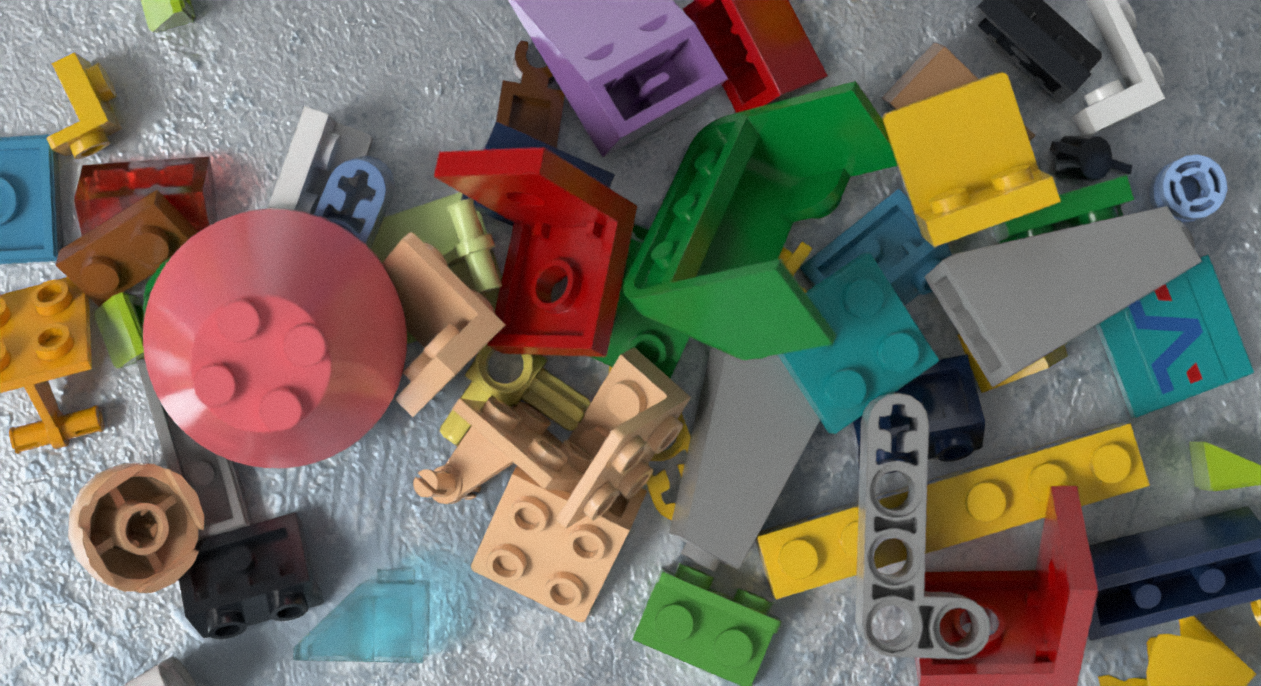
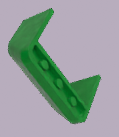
M853 81L723 116L712 121L697 133L686 151L623 284L625 296L641 315L740 360L762 359L773 355L833 345L837 334L778 258L793 223L810 218L820 219L831 214L839 206L850 177L898 166L883 120L858 83Z

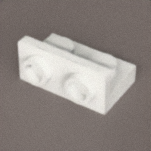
M304 106L268 208L292 209L314 214L334 169L350 159L368 156L373 142L372 137L365 132L337 123L329 114ZM360 175L349 178L348 183L356 188ZM349 208L341 212L334 209V213L346 215Z

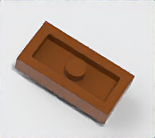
M155 190L60 249L55 266L100 307L113 295L128 290L154 274L162 262L173 256L198 231L158 190Z

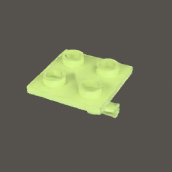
M459 192L384 217L371 247V250L382 263L396 245L409 232H412L423 243L434 246L445 258L448 268L469 289L482 294L490 302L495 312L499 289L502 286V275L492 249L495 247L492 235L487 234L481 213L476 211L473 199L461 201L463 193ZM407 331V344L416 342L417 340Z

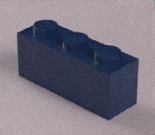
M1249 506L1089 545L1098 588L1088 632L1090 641L1261 599V522Z

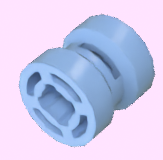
M1198 154L1184 156L1160 168L1154 175L1149 188L1150 202L1154 209L1167 206L1175 219L1182 223H1190L1207 217L1218 210L1226 197L1228 189L1227 180L1220 165L1211 158ZM1196 181H1197V182L1199 183V185H1200V192H1199V188H1198V185H1197Z

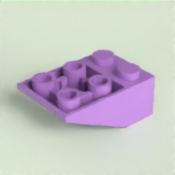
M508 0L602 158L707 101L728 79L695 23L673 0Z

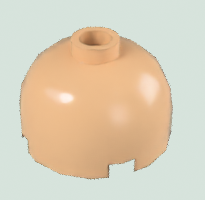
M122 463L96 473L79 490L69 512L68 538L76 560L97 581L123 592L154 593L176 583L194 564L199 552L194 550L198 541V530H204L205 516L196 491L180 474L151 463Z

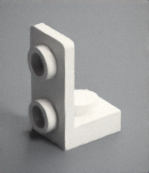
M1086 0L1128 88L1124 89L1120 80L1117 79L1084 96L1089 107L1073 116L1081 136L1096 134L1165 99L1161 87L1165 85L1162 69L1151 52L1143 53L1133 33V30L1137 28V21L1132 7L1127 0Z

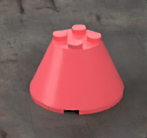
M267 208L241 212L202 229L175 252L161 271L151 291L143 325V348L147 371L156 395L170 417L188 436L211 452L234 462L261 468H292L313 464L344 451L360 440L383 416L397 391L404 370L407 353V326L403 305L385 266L364 242L342 226L321 216L292 209Z

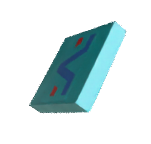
M1209 254L1201 256L1202 262L1096 325L1131 418H1138L1254 373Z

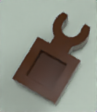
M521 40L516 47L513 58V69L521 82L502 81L496 121L557 148L565 94L562 90L547 88L555 80L548 66L536 68L529 64L526 58L528 42Z

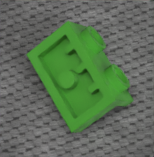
M682 563L678 564L675 573L661 568L632 640L737 685L752 686L774 633L777 634L782 623L779 617L769 613L773 602L741 588L737 589L734 598L711 589L710 587L714 580L713 576Z

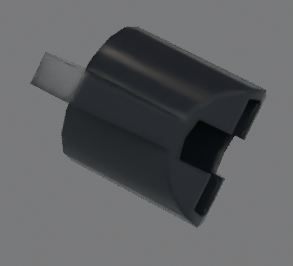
M1064 136L1060 142H1051L1050 152L1056 157L1055 171L1056 176L1060 179L1100 180L1108 172L1131 175L1133 165L1112 159L1110 145L1107 140L1100 136Z

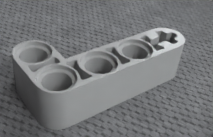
M900 393L880 395L870 401L863 411L861 420L855 612L857 631L872 649L886 656L947 659L972 657L982 650L990 634L989 618L983 608L960 594L924 592L929 434L927 412L921 403L912 396ZM893 404L898 405L897 411L900 416L909 417L910 420L909 430L899 431L896 440V452H910V464L891 459L876 462L877 450L891 452V434L889 431L880 430L878 422L880 416L891 414ZM898 471L908 481V496L903 504L888 509L882 506L877 499V482L884 474ZM897 538L906 547V563L896 573H880L874 563L875 550L886 539ZM886 606L900 607L905 617L904 629L900 635L891 640L877 639L872 630V621L875 614ZM954 608L966 609L971 620L970 630L967 635L957 642L944 641L939 630L940 620L943 615Z

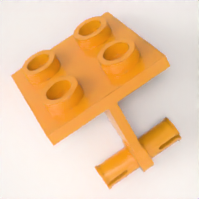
M68 277L49 280L39 285L1 294L0 393L24 387L42 420L9 429V438L15 453L20 454L21 452L50 444L54 449H60L69 446L70 439L103 432L105 429L104 420L98 405L63 415L59 410L48 381L92 369L89 298Z

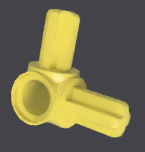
M486 344L478 352L475 360L464 374V376L471 380V383L460 398L486 402L491 397L509 407L513 405L516 407L521 400H524L567 431H573L578 426V422L582 421L585 411L591 403L587 397L546 370L544 367L548 359L543 355L521 354L523 359L521 375L511 383H499L489 372V360L496 350L488 347ZM452 409L440 426V433L458 447L471 428V425Z

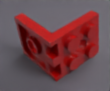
M546 148L439 152L433 177L514 223L501 280L502 286L499 289L494 312L505 326L488 342L487 346L502 354L607 357L637 205ZM567 276L568 283L565 292L558 300L552 302L551 293L554 285Z
M1077 486L1050 487L1035 570L925 572L924 592H951L969 598L983 608L989 618L990 630L994 633L989 636L982 650L972 657L961 659L915 658L918 686H1077L1098 591ZM954 608L943 615L940 620L939 630L944 641L957 642L967 635V632L962 628L965 624L971 623L970 615L966 609Z

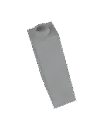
M1165 206L956 253L940 262L924 278L991 386L994 387L1202 262V260L1195 251L1194 239L1189 229L1181 221L1175 219L1169 208Z
M713 347L710 350L669 533L686 543L681 551L682 555L715 572L720 562L740 569L820 421L778 355L762 359L740 360Z

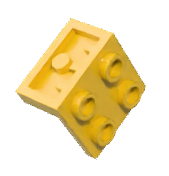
M997 72L886 112L882 117L921 236L933 247L1061 202L1053 176L1038 168L1009 77L1006 73Z

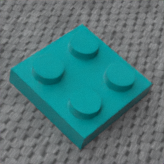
M862 253L806 292L807 296L837 334L833 345L778 355L827 432L832 434L838 433L862 416L870 401L880 395L895 393L940 361L871 253Z

